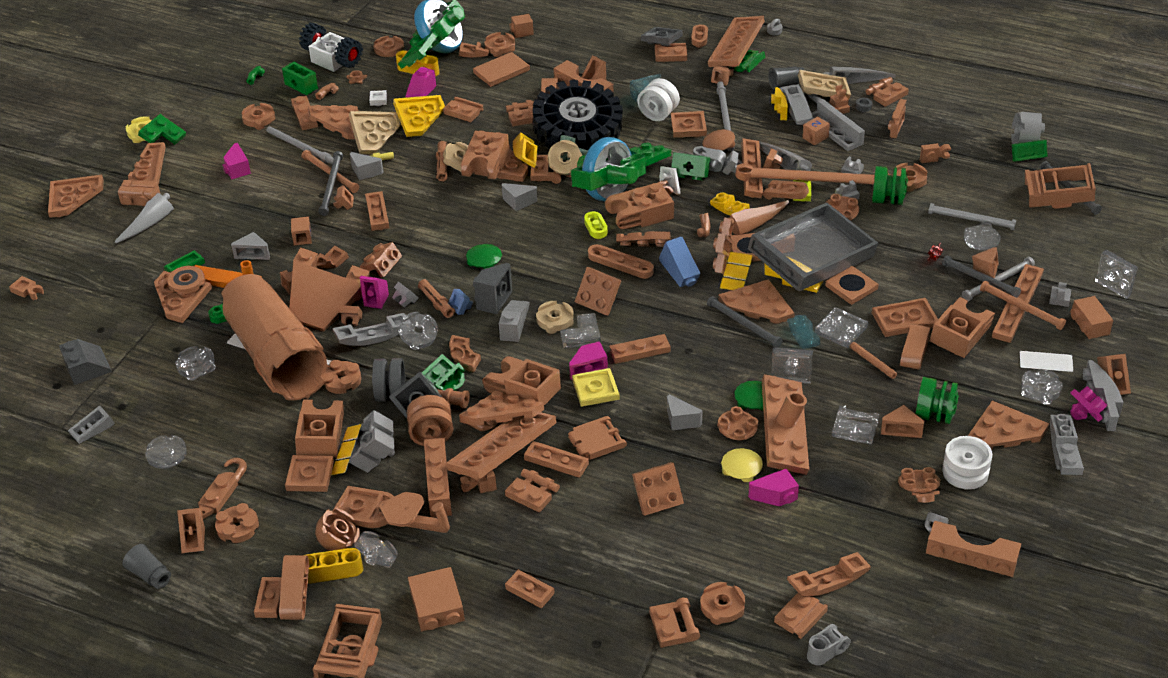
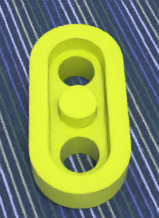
M595 211L586 213L584 223L590 235L596 239H602L607 236L608 227L602 215Z

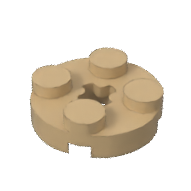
M569 140L559 141L548 152L549 167L560 175H571V170L577 168V162L582 153L574 142ZM564 153L567 154L569 160L563 162L562 158H560V155L563 156Z
M456 142V144L449 143L443 152V162L447 166H451L461 172V162L468 145L462 142Z
M557 301L546 302L538 308L536 313L537 324L549 334H554L557 331L571 327L574 323L573 309L565 302H563V305L557 304Z

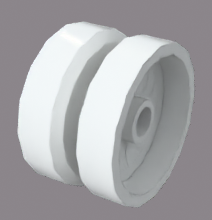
M661 78L652 80L640 92L637 98L640 111L653 121L664 120L678 106L680 101L676 87L671 82Z
M959 436L952 439L947 444L942 469L944 478L957 488L976 489L983 486L988 480L993 455L989 445L983 440L972 436Z

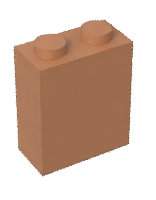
M451 567L408 577L409 589L421 632L465 621L462 602Z

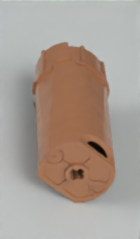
M246 274L229 282L222 291L223 314L253 359L254 366L259 375L273 393L277 392L283 395L286 400L309 399L310 395L318 391L325 383V379L322 376L329 365L327 364L322 345L313 333L301 324L270 284L259 275Z

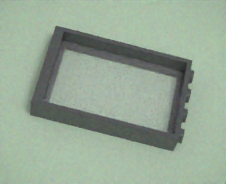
M826 202L752 234L748 250L800 292L851 266L872 258L878 242Z

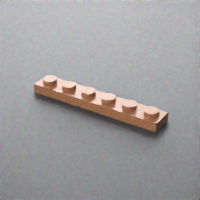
M1025 264L1015 287L1021 289L1018 299L1028 304L1030 303L1043 275V268ZM1007 302L993 330L992 338L1011 343L1025 314V310Z

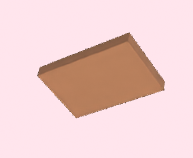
M510 52L473 68V73L492 87L529 71L530 65L513 52Z
M926 298L872 308V314L885 337L908 333L911 324L933 328L934 323L938 320Z

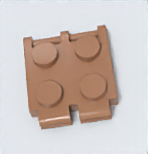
M609 416L574 427L573 431L568 433V438L573 446L577 447L576 450L579 455L590 460L627 446V442L619 436L618 429L614 428L611 424Z

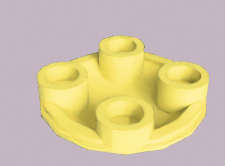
M744 448L727 452L721 462L724 475L741 479L744 482H751L763 466L762 459L756 452Z

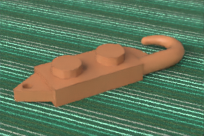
M232 458L224 464L225 467L236 463L239 464V468L235 473L225 472L219 474L200 499L198 506L203 519L213 513L217 514L236 489L239 480L247 469V464L243 459Z

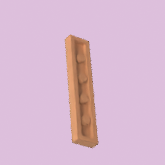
M743 138L741 142L742 163L749 164L753 168H761L759 141ZM752 178L748 181H743L744 196L762 198V178Z

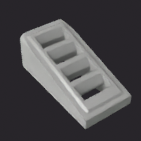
M98 406L71 427L68 432L80 444L110 428L115 422L101 406Z

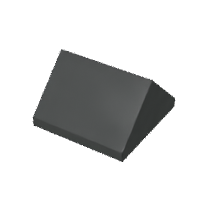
M418 372L391 394L389 398L407 418V408L413 400L425 395L442 396L434 384L421 372Z

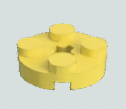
M149 117L133 119L129 127L127 124V136L132 139L133 143L146 141L138 136V132L152 121Z

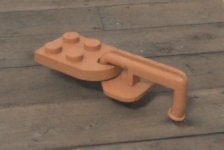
M347 486L335 508L350 514L355 520L353 523L355 526L379 528L389 524L446 533L450 529L442 502L432 506V511L435 512L437 518L418 515L424 500L420 494L404 492L394 497L392 494L384 491Z

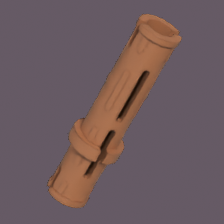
M440 141L437 145L436 178L439 181L447 180L448 166L443 162V152L448 145L445 141Z
M423 279L418 283V288L431 300L436 310H440L446 318L454 315V308L448 304V300L444 296H441L428 280Z

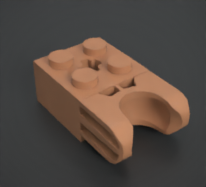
M475 131L461 162L462 176L470 177L473 172L483 170L488 172V179H496L509 152L508 134Z
M660 182L611 195L605 201L607 211L611 214L617 213L616 224L620 229H628L638 225L645 227L674 219V201Z
M960 297L934 323L929 341L965 358L990 328L995 313L989 310H985L982 313H973L966 308L968 300Z
M510 356L505 357L501 361L502 373L491 372L483 378V386L489 393L501 391L507 395H518L525 399H535V401L543 402L544 405L561 389L560 372L558 369L529 359L522 361Z
M303 399L295 435L296 455L333 456L337 458L344 418L343 401L334 400L331 407L321 410L313 406V400Z

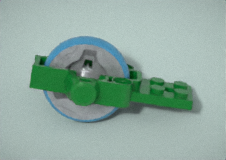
M424 0L417 6L414 14L417 30L409 41L412 47L398 63L401 69L406 66H412L417 59H423L426 56V52L430 49L438 53L447 54L455 51L460 46L463 38L460 22L464 20L465 13L457 0H451L447 4L441 0Z
M614 137L599 139L590 147L586 155L578 159L577 168L571 170L572 187L586 189L588 194L594 199L606 201L609 196L622 193L628 184L635 183L639 176L646 174V166L672 156L671 149L664 148L662 145L653 146L651 143H642L639 147L629 149L620 139Z

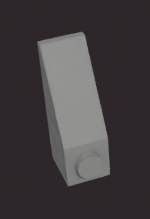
M511 300L504 308L499 321L500 340L519 342L530 302Z

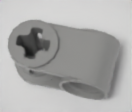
M697 146L693 149L694 155L710 157V171L719 172L722 170L726 159V154L722 150Z
M830 624L810 638L807 659L814 665L825 664L836 655L843 653L849 647L851 639L847 636L844 637L837 630L836 625Z

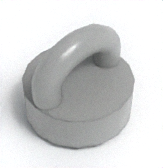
M774 19L767 25V32L770 35L782 33L783 26L780 24V20Z
M928 512L925 528L931 532V522L935 520L948 524L949 520L941 515Z

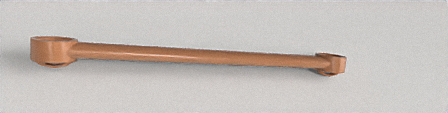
M745 163L737 165L735 173L736 178L742 181H748L752 178L849 183V181L853 180L856 184L874 185L875 175L753 168Z

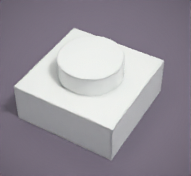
M386 90L370 91V106L386 105Z

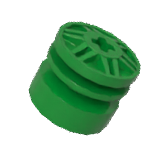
M876 166L872 203L884 204L886 196H890L891 204H894V197H898V205H903L908 183L906 168H901V175L897 176L896 167H894L892 175H888L887 167Z
M923 377L916 415L921 419L929 420L932 412H935L936 421L940 422L942 414H946L945 424H950L956 413L959 398L958 383L953 382L951 391H948V381H944L941 389H937V379Z

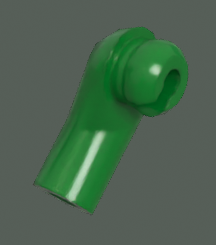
M256 66L249 72L246 80L247 83L250 85L254 84L257 74L263 76L265 69L261 68V66Z

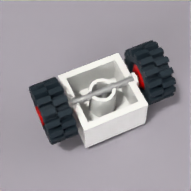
M310 22L309 25L306 24V28H302L303 32H300L301 37H299V40L301 41L299 44L303 49L310 52L312 63L333 72L342 66L354 68L355 64L358 65V60L360 61V56L363 55L361 53L363 51L362 44L359 41L350 37L343 38L331 32L326 33L325 27Z

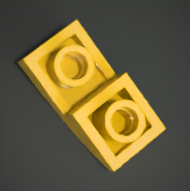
M775 87V94H772L771 104H774V110L780 113V120H787V99L782 90Z
M724 192L718 193L716 197L710 200V204L729 216L741 210L750 209L749 204L735 201L734 195Z

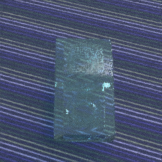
M797 315L794 318L787 319L792 334L802 349L820 345V338L813 331L812 322L806 315Z

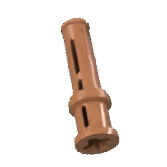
M452 388L446 390L437 389L450 406L452 404L467 408L470 398L469 391H453Z

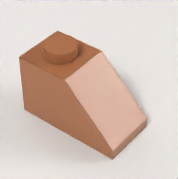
M1118 354L1097 357L1098 365L1111 377L1120 394H1131L1126 355Z

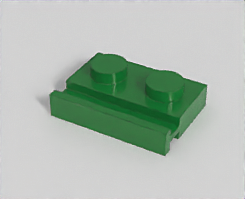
M748 50L740 65L733 67L734 71L743 72L747 70V72H750L765 58V51L759 53V51Z

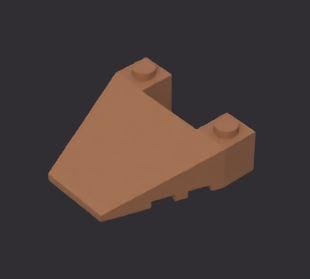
M300 247L293 260L289 309L301 324L325 331L339 318L340 305L351 306L355 301L358 302L362 298L360 276L369 277L370 271L352 265L345 278L316 268L318 253Z

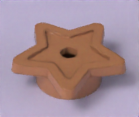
M359 70L352 71L350 75H347L349 84H362L363 80L367 78V75H362V72Z
M939 491L912 492V495L916 496L917 501L922 503L935 501L934 495L940 494Z

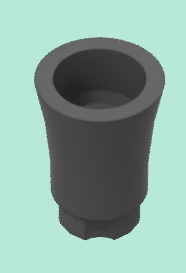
M796 66L786 68L771 67L768 72L770 87L775 90V87L780 88L799 84L798 73L799 70H804V68Z
M138 544L125 555L123 559L124 569L134 573L150 586L159 589L169 583L171 572L150 552L146 545Z

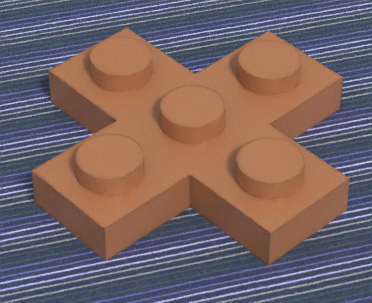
M724 217V222L721 221L719 227L721 234L718 233V238L715 237L713 248L718 255L717 258H714L713 269H715L717 274L724 275L727 258H729L732 251L733 240L731 235L734 224L732 218Z

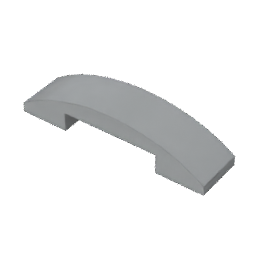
M404 313L387 316L386 323L359 329H353L350 324L333 328V333L338 342L345 345H370L383 342L403 333L411 327V323Z

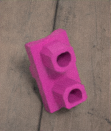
M1088 386L1080 393L1075 389L1070 392L1078 400V403L1073 404L1071 409V416L1075 420L1086 419L1088 413L1098 422L1103 419L1099 413L1107 405Z

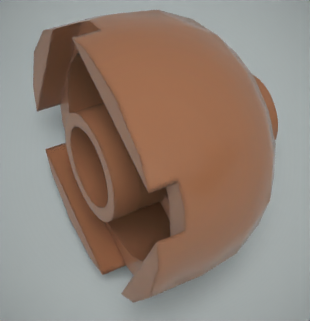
M335 508L333 511L326 510L316 524L315 535L318 542L325 549L333 551L350 548L358 540L360 530L359 527L356 528L353 524L355 520L350 514Z

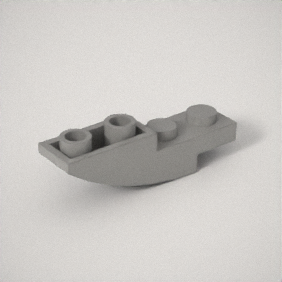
M799 84L780 87L787 99L788 110L795 123L803 125L812 120L810 108Z
M1088 360L1087 367L1083 369V380L1087 381L1086 387L1088 386L1106 403L1107 407L1101 413L1103 417L1102 423H1105L1107 431H1115L1123 406L1121 394L1111 377L1093 360Z
M1050 415L1052 448L1057 470H1060L1061 474L1083 475L1084 467L1078 451V437L1071 415Z

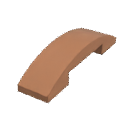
M856 552L840 558L838 565L810 575L805 570L788 576L787 580L800 595L816 596L848 585L869 571L871 566Z

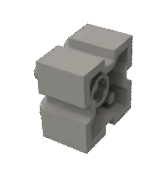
M375 410L365 417L349 463L368 473L379 465L381 458L392 457L395 454L394 438L392 437L394 434L393 421Z

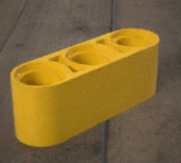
M403 50L396 53L397 69L399 71L414 74L420 67H426L435 70V77L439 75L438 58L426 55L421 60H415L416 62L412 66H406L401 69L398 63L408 51Z
M356 548L304 555L308 556L309 559L308 583L355 577L363 571L361 554Z

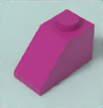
M420 67L412 75L405 97L427 96L436 87L435 70Z
M234 143L223 157L225 164L222 165L225 174H228L231 180L251 174L248 159L239 144Z
M360 276L364 306L382 309L389 295L387 281Z
M600 341L583 345L579 348L569 363L571 380L572 375L608 368L607 355Z
M784 469L749 482L748 497L751 500L782 506L798 500L799 485L788 470Z

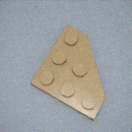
M350 111L349 113L359 154L377 153L401 125L397 112Z

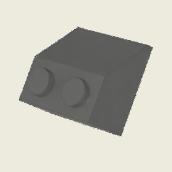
M510 263L483 269L474 278V300L476 301L477 310L498 314L512 293Z
M79 339L59 345L64 363L74 385L112 372L100 346Z

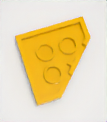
M441 95L396 98L393 100V105L406 137L422 136L442 114L445 107Z

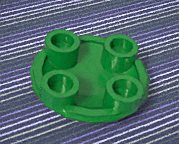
M492 244L476 245L468 250L466 254L469 266L484 269L493 267L502 257L501 250Z
M747 381L741 383L734 392L737 406L742 409L749 408L763 411L762 382Z

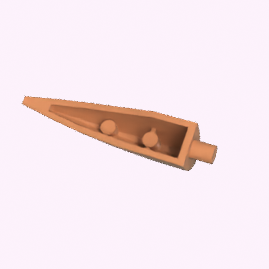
M789 201L744 209L731 214L730 218L734 220L732 232L735 235H741L754 230L772 219Z

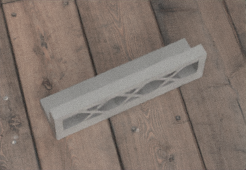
M824 99L817 101V111L811 113L812 118L814 119L819 116L824 121L830 123L832 127H829V137L847 151L864 144L865 130Z

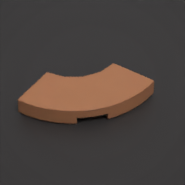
M452 335L449 342L452 359L456 364L459 362L465 370L474 372L481 361V355L470 349V338Z

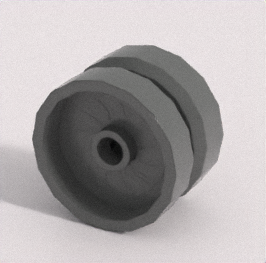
M392 358L389 367L386 359H374L372 383L376 402L387 401L389 392L390 395L406 383L403 358Z

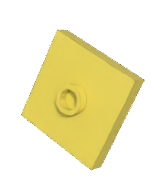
M610 368L572 375V381L581 407L620 400V394Z

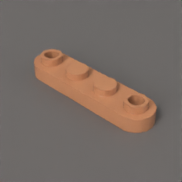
M592 245L588 248V258L591 261L643 279H647L654 274V265L649 261L602 245Z

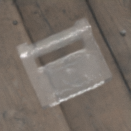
M839 406L832 430V437L872 445L880 413L874 412L869 414L846 409L845 406ZM844 417H849V418H854V419H858V420L868 421V422H871V424L865 423V422H860V421H855V420H850V419H845Z

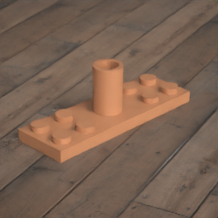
M764 374L762 378L767 467L781 470L787 469L791 472L807 475L809 460L804 414L807 399L803 395L802 382Z

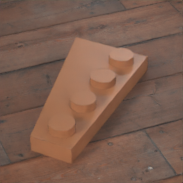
M164 142L148 143L140 155V161L135 163V169L129 173L128 180L158 182L159 185L166 148Z

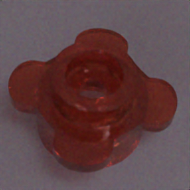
M941 242L937 246L933 245L928 252L930 255L928 261L931 259L937 261L944 251L940 247Z

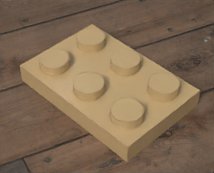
M799 70L798 78L804 93L830 97L836 95V86L843 85L842 90L846 89L845 96L848 100L850 99L851 93L846 77Z

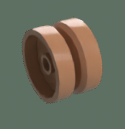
M425 395L418 397L408 405L406 412L410 438L415 443L424 446V440L444 438L447 441L452 436L453 422L451 419V409L449 403L444 398L437 395Z

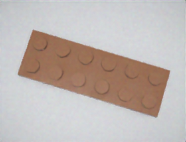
M764 16L734 18L709 58L708 66H730L732 68L739 66L765 22Z
M540 412L535 417L524 419V415L512 417L513 421L503 422L446 463L447 470L472 477L473 479H481L557 423L556 416Z

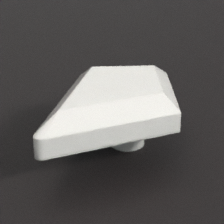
M661 166L660 181H668L669 184L667 186H670L675 194H680L676 168Z

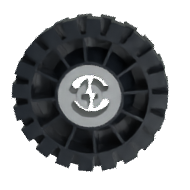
M569 80V86L564 81L557 82L556 88L553 85L546 87L545 92L541 91L537 95V99L534 100L532 108L534 134H537V139L541 143L545 141V146L549 149L560 141L561 135L576 138L575 144L578 148L589 150L599 139L605 137L618 139L622 129L623 108L620 105L619 98L617 96L614 97V92L610 89L604 91V86L596 83L591 88V81L583 80L582 86H578V80Z

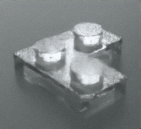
M595 313L576 315L578 328L560 330L563 348L578 347L599 341L601 343Z

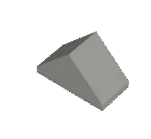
M354 152L350 153L352 169L359 180L383 173L382 158Z
M502 183L503 200L515 211H518L537 202V186Z
M254 232L231 244L234 259H270L268 244Z
M670 394L667 396V413L672 430L701 427L702 410Z

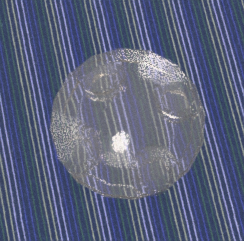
M988 222L968 227L964 233L966 244L976 250L985 251L997 247L1001 239L999 232L992 228V225Z

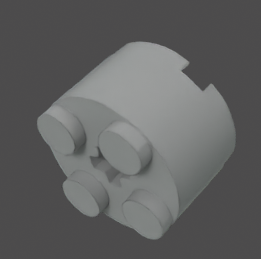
M1018 112L1014 115L1012 122L1014 134H1011L1012 144L1041 140V133L1045 131V124L1042 123L1041 113Z

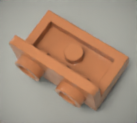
M393 242L387 244L380 243L373 248L374 251L364 258L360 268L368 271L376 270L380 277H385L402 255Z

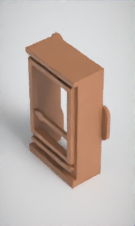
M1090 163L1081 166L1042 169L1038 171L1025 170V185H1027L1029 192V208L1050 205L1054 209L1068 208L1072 206V203L1095 201L1096 188ZM1086 180L1087 186L1059 189L1057 181ZM1055 182L1056 189L1046 190L1045 183Z
M336 604V609L318 660L313 667V678H323L324 674L364 678L367 668L374 665L378 653V647L375 646L382 625L380 609ZM343 622L368 625L362 644L336 640ZM337 645L361 648L358 656L331 653L333 647Z

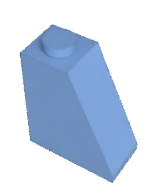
M683 237L666 241L659 257L660 262L680 287L694 285L700 276V272Z

